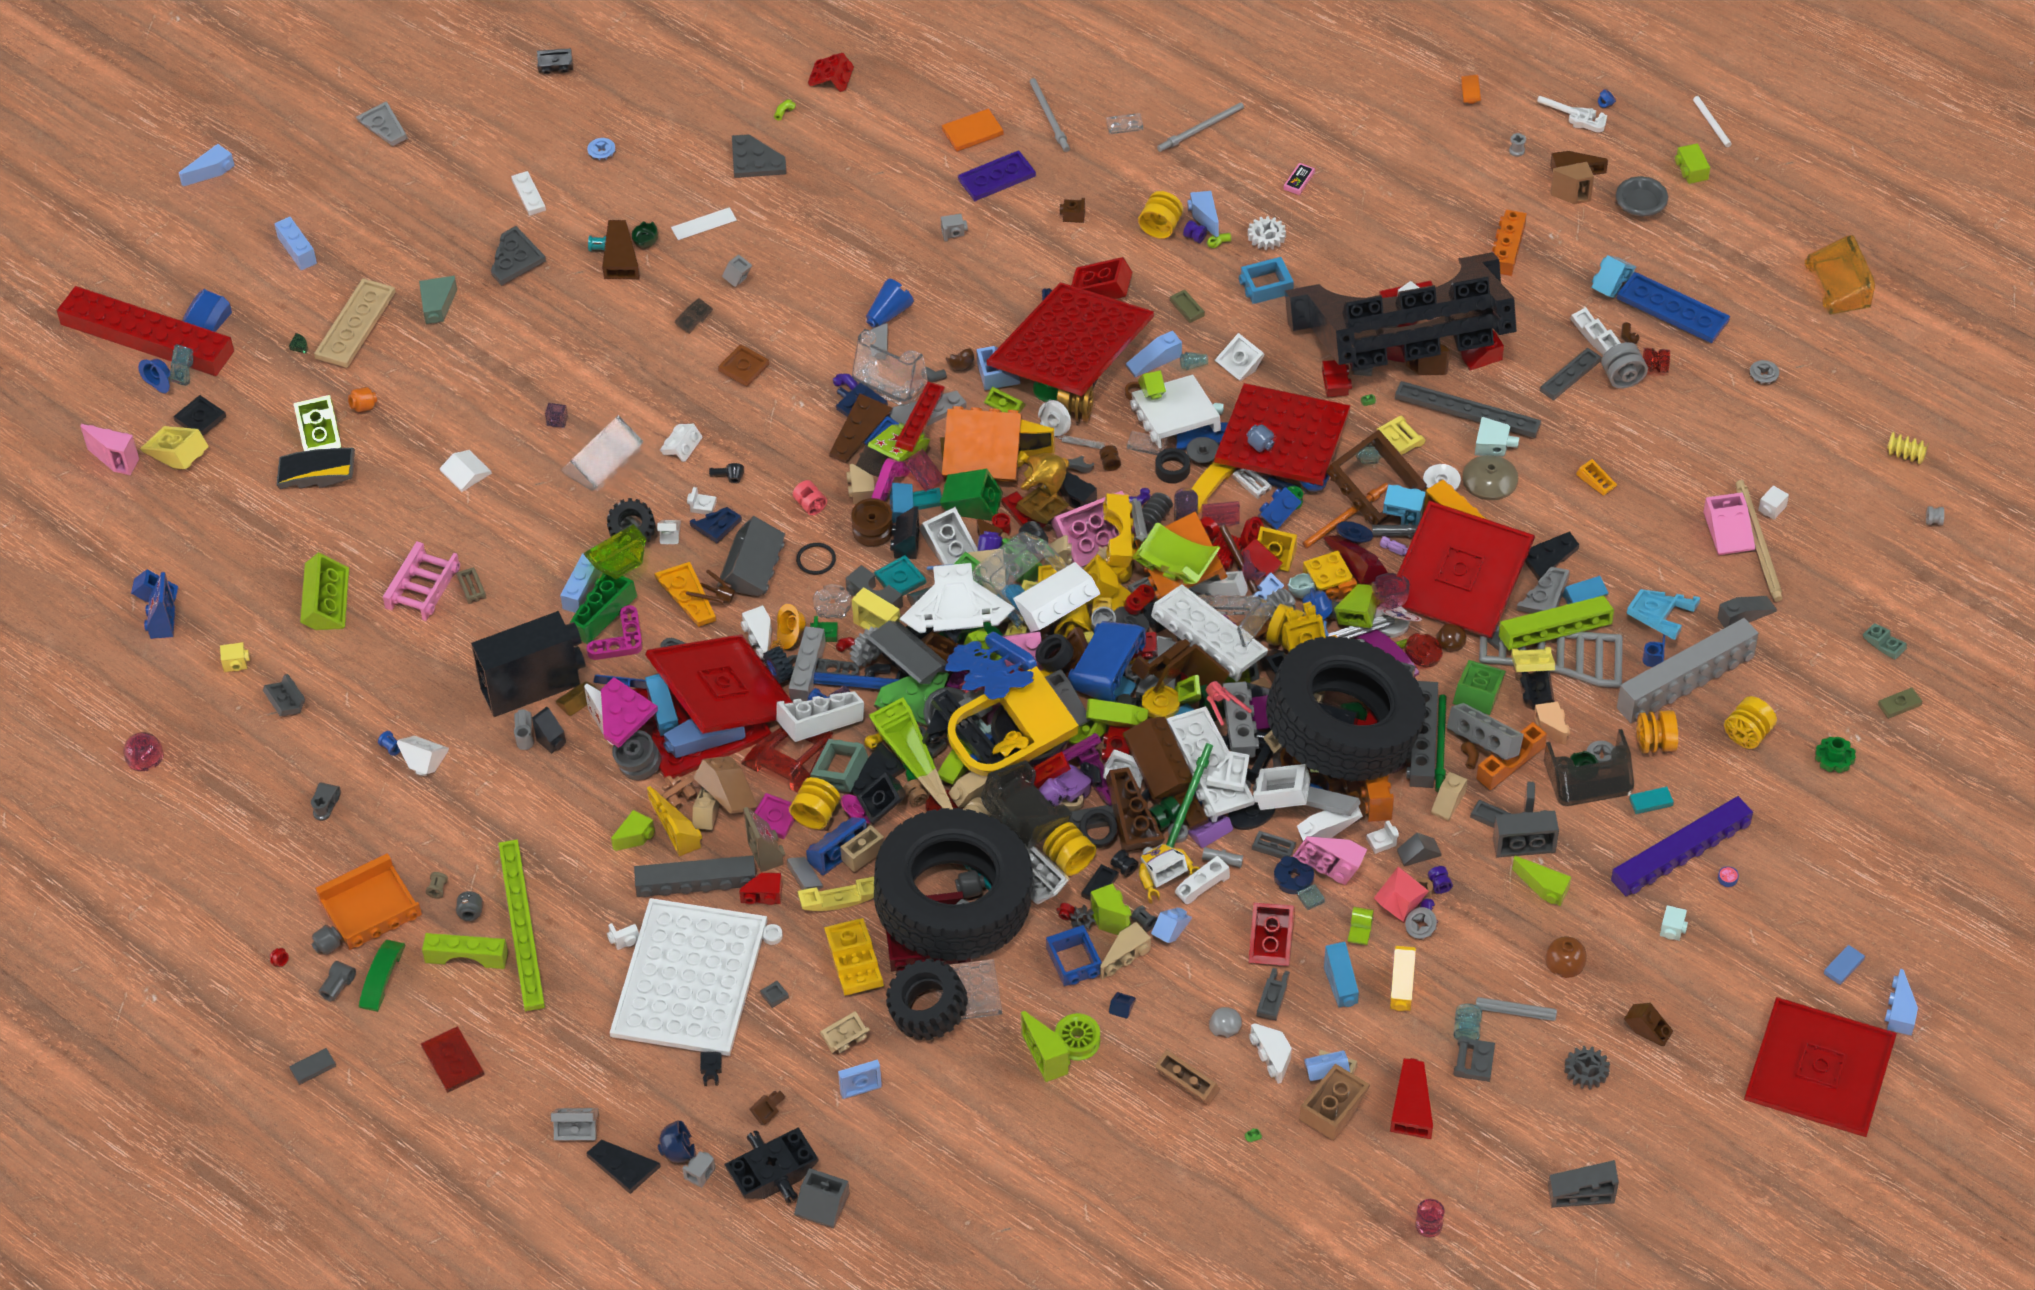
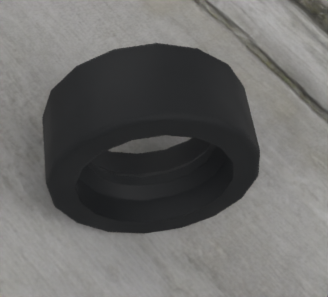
M1164 449L1156 457L1155 473L1164 482H1182L1190 474V458L1181 449ZM1167 461H1178L1184 467L1180 470L1169 471L1163 468L1162 464Z
M1054 634L1048 636L1039 644L1035 657L1037 662L1046 671L1055 672L1070 662L1074 649L1072 644L1063 635ZM1061 647V649L1055 656L1048 659L1049 655L1055 649Z
M1096 808L1083 815L1079 824V830L1096 848H1102L1113 841L1117 833V823L1115 817L1110 812ZM1101 817L1108 822L1110 830L1105 838L1098 840L1088 835L1086 826L1090 819Z

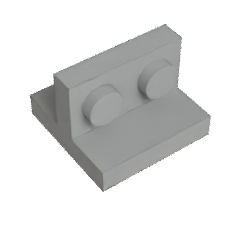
M598 1108L555 1109L551 1113V1122H554V1140H596Z

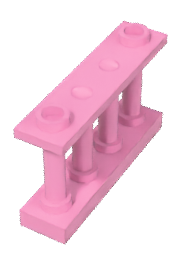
M416 541L383 595L385 608L393 610L394 606L398 603L420 609L422 620L426 621L429 615L433 614L435 605L453 575L459 571L460 562L458 555L453 553L449 561L426 554L424 544ZM425 561L445 568L440 575L418 567L421 562ZM417 575L434 580L436 583L433 588H428L412 583L410 580L413 576ZM409 589L428 596L423 603L401 595L404 590Z

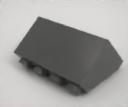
M752 516L737 532L720 578L732 585L731 589L737 593L753 596L764 595L769 588L768 580L774 574L772 569L779 560L780 556H778V553L785 544L783 541L785 533ZM719 582L717 583V586H718V587H720V586L724 587V586H723L722 584H720Z

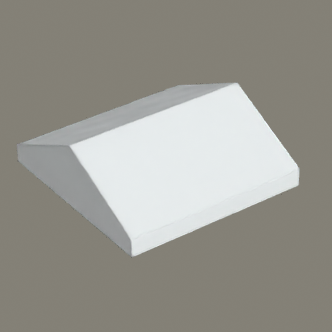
M1238 333L1215 361L1239 381H1242L1256 371L1265 354Z
M470 450L453 453L440 468V471L461 492L492 474L491 470Z

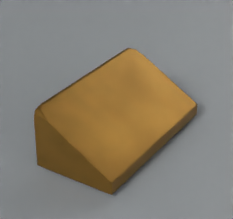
M584 681L555 702L567 715L572 716L587 706L584 688L586 683L597 689L594 684Z

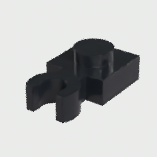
M720 1052L700 1053L701 1074H704V1086H707V1081L710 1079L715 1080V1086L719 1085L717 1073H722V1055Z

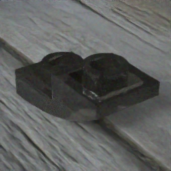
M698 298L674 323L690 334L699 322H703L713 308Z

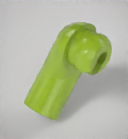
M787 99L778 105L774 118L782 120L786 109L792 111L795 108V102Z
M1231 233L1219 234V237L1212 235L1208 239L1207 245L1210 248H1216L1222 242H1231Z

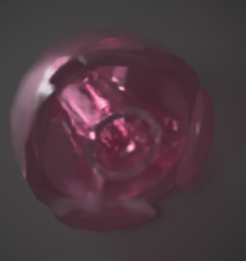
M1395 573L1379 575L1376 577L1375 582L1372 581L1373 598L1379 606L1386 609L1401 607L1409 597V580L1404 576L1402 578L1396 577Z
M148 732L135 733L124 744L123 754L125 761L135 771H148V768L158 766L163 760L164 752L161 742L153 734Z

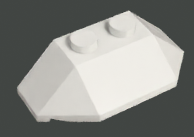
M1026 840L1024 845L1030 855L1033 869L1031 899L1038 905L1057 895L1070 878L1047 856Z

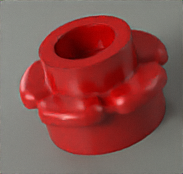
M1061 903L1056 911L1061 919L1069 920L1072 919L1069 914H1074L1075 909L1071 904Z
M276 948L270 954V963L275 967L284 966L289 959V955L284 948Z

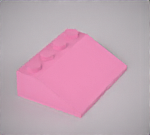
M1123 490L1120 491V492L1115 493V494L1124 495ZM1105 497L1055 516L1051 521L1058 539L1068 535V543H1072V563L1076 562L1080 567L1087 565L1096 556L1099 546L1102 548L1104 546L1107 547L1109 539L1119 536L1117 528L1112 523L1104 520L1103 503ZM1133 524V528L1131 529V533H1134V537H1135V536H1136V533H1135L1134 524Z

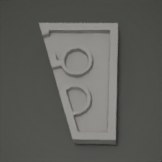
M387 101L356 116L359 123L391 146L408 139Z

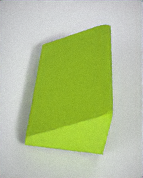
M994 387L991 388L984 401L985 404L1006 413L1008 410H1017L1020 413L1026 406L1023 401Z

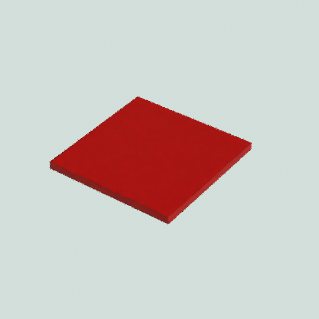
M1429 501L1388 594L1386 603L1399 605L1405 610L1446 624H1455L1464 630L1492 639L1535 536Z
M742 634L646 651L645 655L702 734L776 721L777 702L793 703Z
M1776 997L1744 1100L1867 1137L1897 1033Z

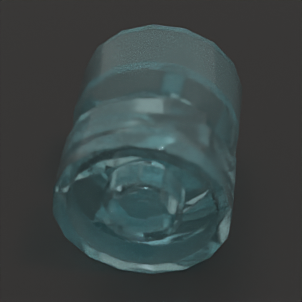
M1461 1004L1456 1008L1453 1036L1457 1040L1460 1036H1467L1473 1040L1480 1038L1481 1025L1479 1023L1482 1020V1010L1480 1007L1473 1004Z

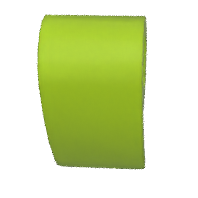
M1353 907L1348 942L1368 945L1374 910Z

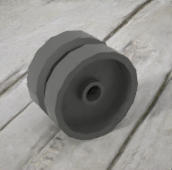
M637 730L622 746L618 748L614 745L612 748V755L623 775L632 780H644L652 776L661 764V754L651 736L645 731Z

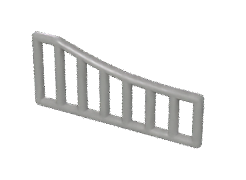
M1578 632L1557 638L1555 670L1549 671L1598 687L1620 688L1622 684L1623 637L1620 634ZM1480 635L1479 661L1481 663L1514 666L1512 658L1506 657L1507 647L1501 639L1499 656H1487L1488 639ZM1565 638L1576 639V671L1564 667ZM1584 640H1596L1595 677L1583 673ZM1545 641L1539 642L1537 649H1544ZM1603 641L1615 642L1614 680L1603 679ZM1526 646L1519 647L1518 650H1526Z

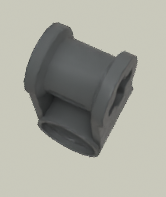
M322 782L318 784L311 800V806L314 809L313 816L316 820L323 821L330 817L340 797V786Z

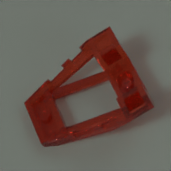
M780 727L757 743L741 761V764L756 772L762 766L788 779L790 790L798 793L804 780L811 777L810 774L828 739L833 738L832 731L806 738L805 740L814 745L795 760L774 749L789 736L783 727ZM819 751L809 773L803 764Z

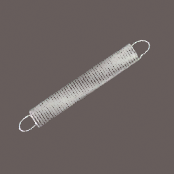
M1070 436L1062 438V440L1067 439L1062 442L1069 444H1081L1082 446L1086 445L1087 447H1095L1097 449H1102L1101 447L1104 446L1102 445L1103 442L1099 441L1093 443V441L1088 439H1073L1076 437Z

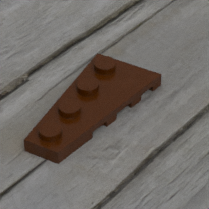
M859 393L829 456L847 463L885 417L889 416L893 408Z

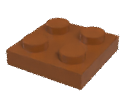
M740 344L718 366V371L747 387L769 365V359Z

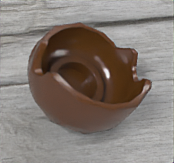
M971 348L964 349L958 355L951 354L950 358L946 357L945 359L953 370H965L973 363L974 352Z
M1447 624L1436 634L1435 643L1439 649L1445 648L1451 653L1463 648L1466 644L1467 636L1461 627L1455 624Z

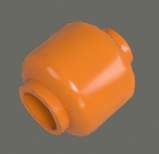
M368 387L354 389L348 396L349 406L356 412L372 410L377 402L375 392H372Z

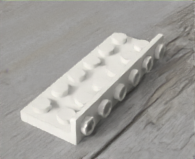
M1182 584L1154 603L1151 614L1152 618L1181 640H1188L1191 643L1190 647L1197 644L1230 672L1229 677L1235 681L1240 680L1243 671L1267 655L1268 649Z
M1206 706L1167 718L1168 725L1192 775H1194L1197 767L1196 762L1198 757H1201L1206 743L1213 745L1208 759L1210 762L1207 769H1204L1196 789V796L1199 801H1202L1206 816L1210 817L1214 823L1217 822L1220 815L1254 805V797L1246 782L1243 792L1206 785L1207 777L1212 775L1219 763L1223 762L1225 756L1229 753Z

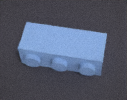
M291 217L274 223L279 241L300 270L317 264L313 247Z
M582 553L560 595L562 609L576 613L580 605L585 603L587 594L592 592L595 586L594 583L602 573L600 557Z

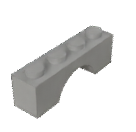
M805 626L789 685V695L792 702L794 699L807 701L808 696L814 689L816 664L818 658H822L826 644L825 632L822 628Z

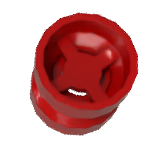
M1005 513L995 514L992 517V525L1010 535L1009 515Z

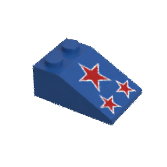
M161 572L149 596V605L145 607L148 619L144 621L145 631L149 632L150 639L169 638L174 635L175 604L165 572Z

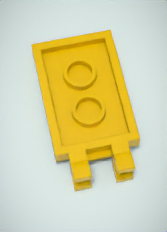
M1311 602L1303 603L1306 615L1298 617L1297 611L1293 607L1285 608L1289 623L1283 624L1288 653L1297 645L1307 640H1314L1318 637L1326 638L1322 616L1320 614L1316 615L1315 605H1312Z

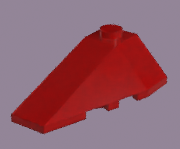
M1494 330V345L1461 351V357L1470 371L1503 360L1504 345Z

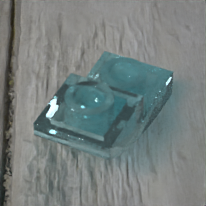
M178 344L175 345L171 361L170 381L183 386H187L190 383L189 368L193 365L192 349Z

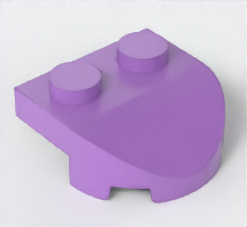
M1070 765V770L1056 778L1061 779L1066 784L1067 796L1065 799L1072 802L1081 795L1084 798L1089 795L1091 778L1086 776L1079 768Z

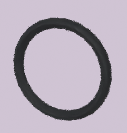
M824 543L807 544L799 550L796 557L799 568L813 575L829 571L836 561L834 550ZM814 546L824 547L830 551L832 561L823 570H808L803 567L800 561L803 551Z

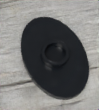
M1255 802L1254 805L1229 812L1228 817L1232 827L1240 830H1249L1268 822L1274 815L1276 808L1260 810L1258 802Z

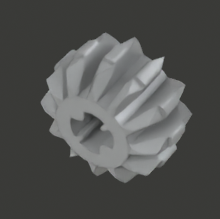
M1279 588L1276 592L1272 591V594L1267 595V599L1263 601V609L1269 618H1272L1279 604L1295 609L1294 604L1296 601L1289 591Z

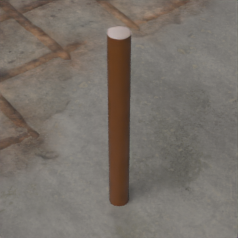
M1222 525L1219 529L1252 594H1254L1259 589L1227 526Z

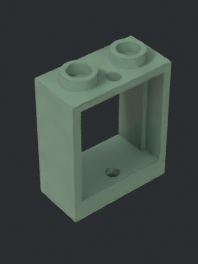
M828 739L810 775L813 778L825 780L838 791L851 792L854 782L857 780L869 756L864 745L861 743ZM835 754L852 756L844 773L827 771Z

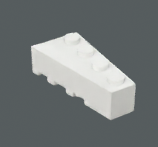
M855 691L831 694L830 698L816 696L812 697V700L809 701L794 699L793 703L787 704L784 701L777 702L776 720L794 742L863 721L864 701Z

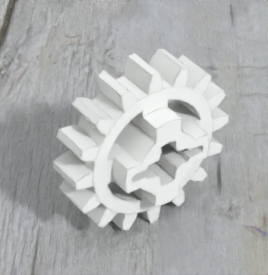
M1269 216L1266 219L1260 217L1259 221L1254 219L1253 224H1249L1248 240L1252 241L1253 246L1257 244L1258 249L1264 247L1267 250L1270 247L1273 250L1275 245L1280 247V242L1284 243L1285 225H1282V221L1276 222L1275 217L1270 220Z

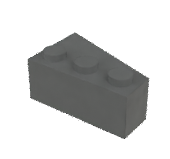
M1615 1160L1551 1174L1548 1182L1551 1208L1614 1204L1619 1184Z

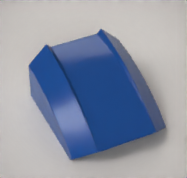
M203 289L190 304L182 321L216 332L232 313L230 303L223 296Z

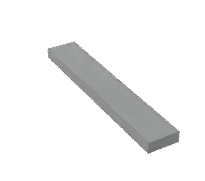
M1295 783L1268 785L1267 791L1294 788ZM1256 784L1252 787L1253 791H1256ZM1309 786L1306 806L1351 816L1361 804L1359 798Z

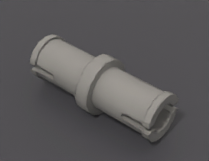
M1204 847L1202 860L1211 861L1218 856L1227 865L1241 868L1244 855L1228 853L1224 849L1219 851Z

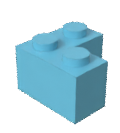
M1607 255L1601 261L1599 273L1593 277L1591 288L1615 298L1622 283L1627 282L1633 275L1636 266L1619 257Z
M1388 485L1383 513L1400 516L1401 525H1408V523L1419 525L1424 512L1426 492L1419 489L1403 488L1400 485Z

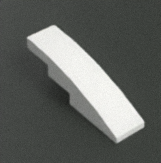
M1586 307L1571 315V321L1602 355L1611 347L1621 343L1611 329L1607 331L1599 318L1596 320L1593 318Z

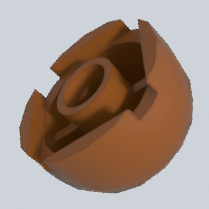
M1564 936L1552 941L1547 949L1545 961L1548 969L1553 974L1556 972L1562 975L1561 977L1570 978L1579 975L1583 971L1587 954L1585 947L1579 940L1574 937Z

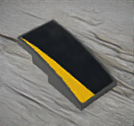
M314 449L279 457L276 485L279 489L297 485L301 489L315 484L319 488L352 479L355 449Z

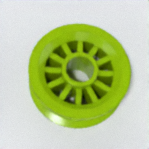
M1080 1013L1070 1014L1062 1018L1055 1028V1033L1061 1037L1063 1043L1066 1042L1069 1046L1070 1054L1068 1057L1070 1060H1086L1098 1051L1100 1046V1028L1092 1017Z

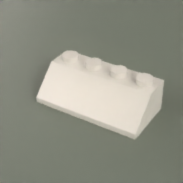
M1074 562L1015 596L1013 600L1030 632L1041 630L1100 595V592L1093 578Z

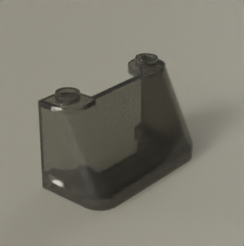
M1025 760L989 773L981 794V800L988 812L994 818L1000 820L1001 824L1004 823L1010 827L1011 831L1013 830L1019 836V839L1022 840L1026 849H1029L1048 837L1057 827L1068 823L1072 812L1064 804L1057 805L1054 808L1034 785L1035 769Z

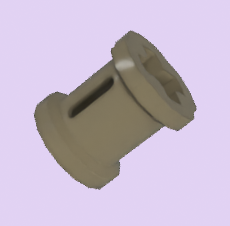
M433 872L430 875L431 882L429 887L426 888V894L432 898L443 897V887L447 883L448 877L443 873Z

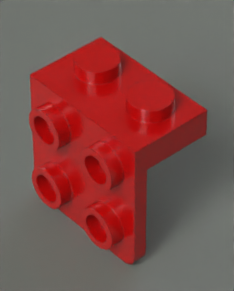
M843 52L833 54L824 59H818L814 63L808 84L809 86H814L831 80L840 92L845 91L854 66Z

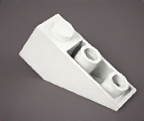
M762 605L742 613L743 621L741 622V627L744 632L749 634L748 639L751 646L755 645L756 654L764 662L763 653L770 650L772 628L771 619Z

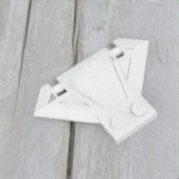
M971 563L934 566L935 584L900 620L919 633H926V628L934 627V632L984 627L983 622H991L992 626H998L1015 607L973 580Z

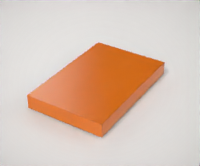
M989 108L942 125L943 132L956 151L1004 135V130Z

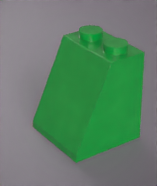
M987 468L949 474L944 484L940 504L945 511L956 507L960 517L992 521V517L998 513L1003 491Z

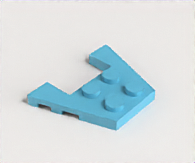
M1640 589L1628 606L1627 614L1675 640L1681 632L1682 625L1667 621L1666 618L1675 606L1694 612L1700 603V597L1693 596V599H1687L1681 594H1676L1675 597L1665 596V592Z

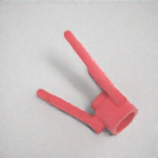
M1217 681L1211 682L1207 686L1206 693L1209 695L1207 700L1210 702L1222 726L1224 722L1214 701L1219 702L1224 698L1227 701L1232 699L1249 713L1252 712L1247 705L1228 692Z

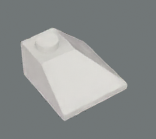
M411 736L397 741V745L408 767L416 770L415 773L422 776L435 772L449 750L448 747L418 736Z

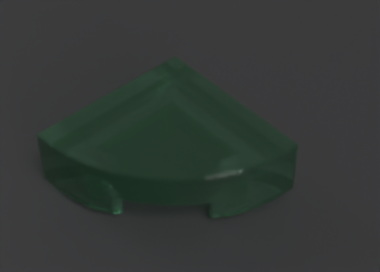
M295 333L289 349L307 354L306 339L302 335Z

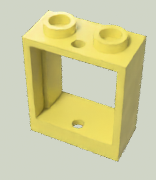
M864 587L852 599L853 623L864 630L866 628L869 630L870 627L879 628L888 621L900 622L899 608Z

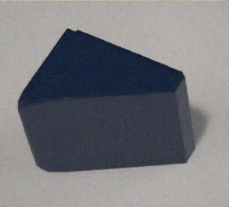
M1117 992L1111 1000L1109 1013L1127 1019L1136 998Z

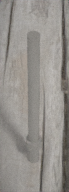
M1030 79L1029 82L1055 132L1057 142L1061 145L1064 152H1068L1070 147L1065 133L1061 131L1036 79Z
M1240 102L1177 136L1169 137L1166 142L1157 146L1158 151L1162 152L1169 147L1173 148L1184 139L1244 109L1243 103Z

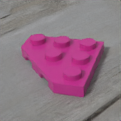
M615 677L601 689L604 738L619 748L658 711V706Z

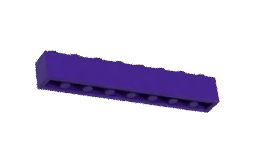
M1737 796L1614 868L1611 881L1625 897L1632 893L1635 894L1645 885L1653 884L1662 875H1668L1679 865H1685L1689 859L1700 856L1706 849L1717 846L1723 839L1732 837L1740 829H1746L1752 822L1753 811Z

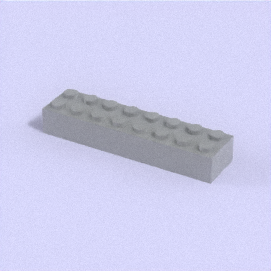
M1745 618L1733 623L1621 684L1617 709L1630 724L1637 721L1640 712H1645L1646 715H1648V712H1657L1662 706L1673 703L1677 698L1688 695L1693 689L1704 686L1714 678H1719L1726 671L1735 669L1745 661H1750L1755 655L1759 633Z

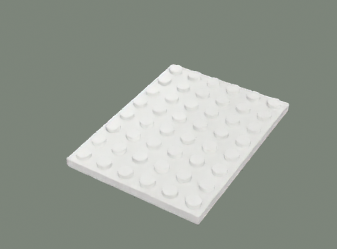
M650 898L611 1026L610 1037L701 1052H720L721 1055L730 1056L763 939L764 928L767 924V916Z

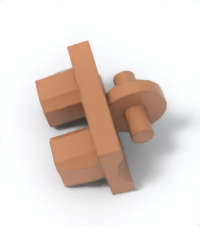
M667 776L665 778L666 784L662 786V789L666 792L661 796L675 808L682 804L677 797L681 793L687 801L696 796L697 792L692 785L694 780L691 776L680 782L679 776L674 779L671 776Z

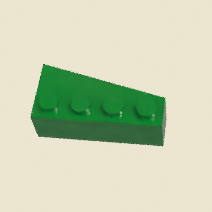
M604 567L602 576L597 578L592 592L587 594L585 603L580 605L570 623L574 622L576 624L581 641L586 644L593 641L620 614L621 609L629 605L637 597L634 581L607 567Z

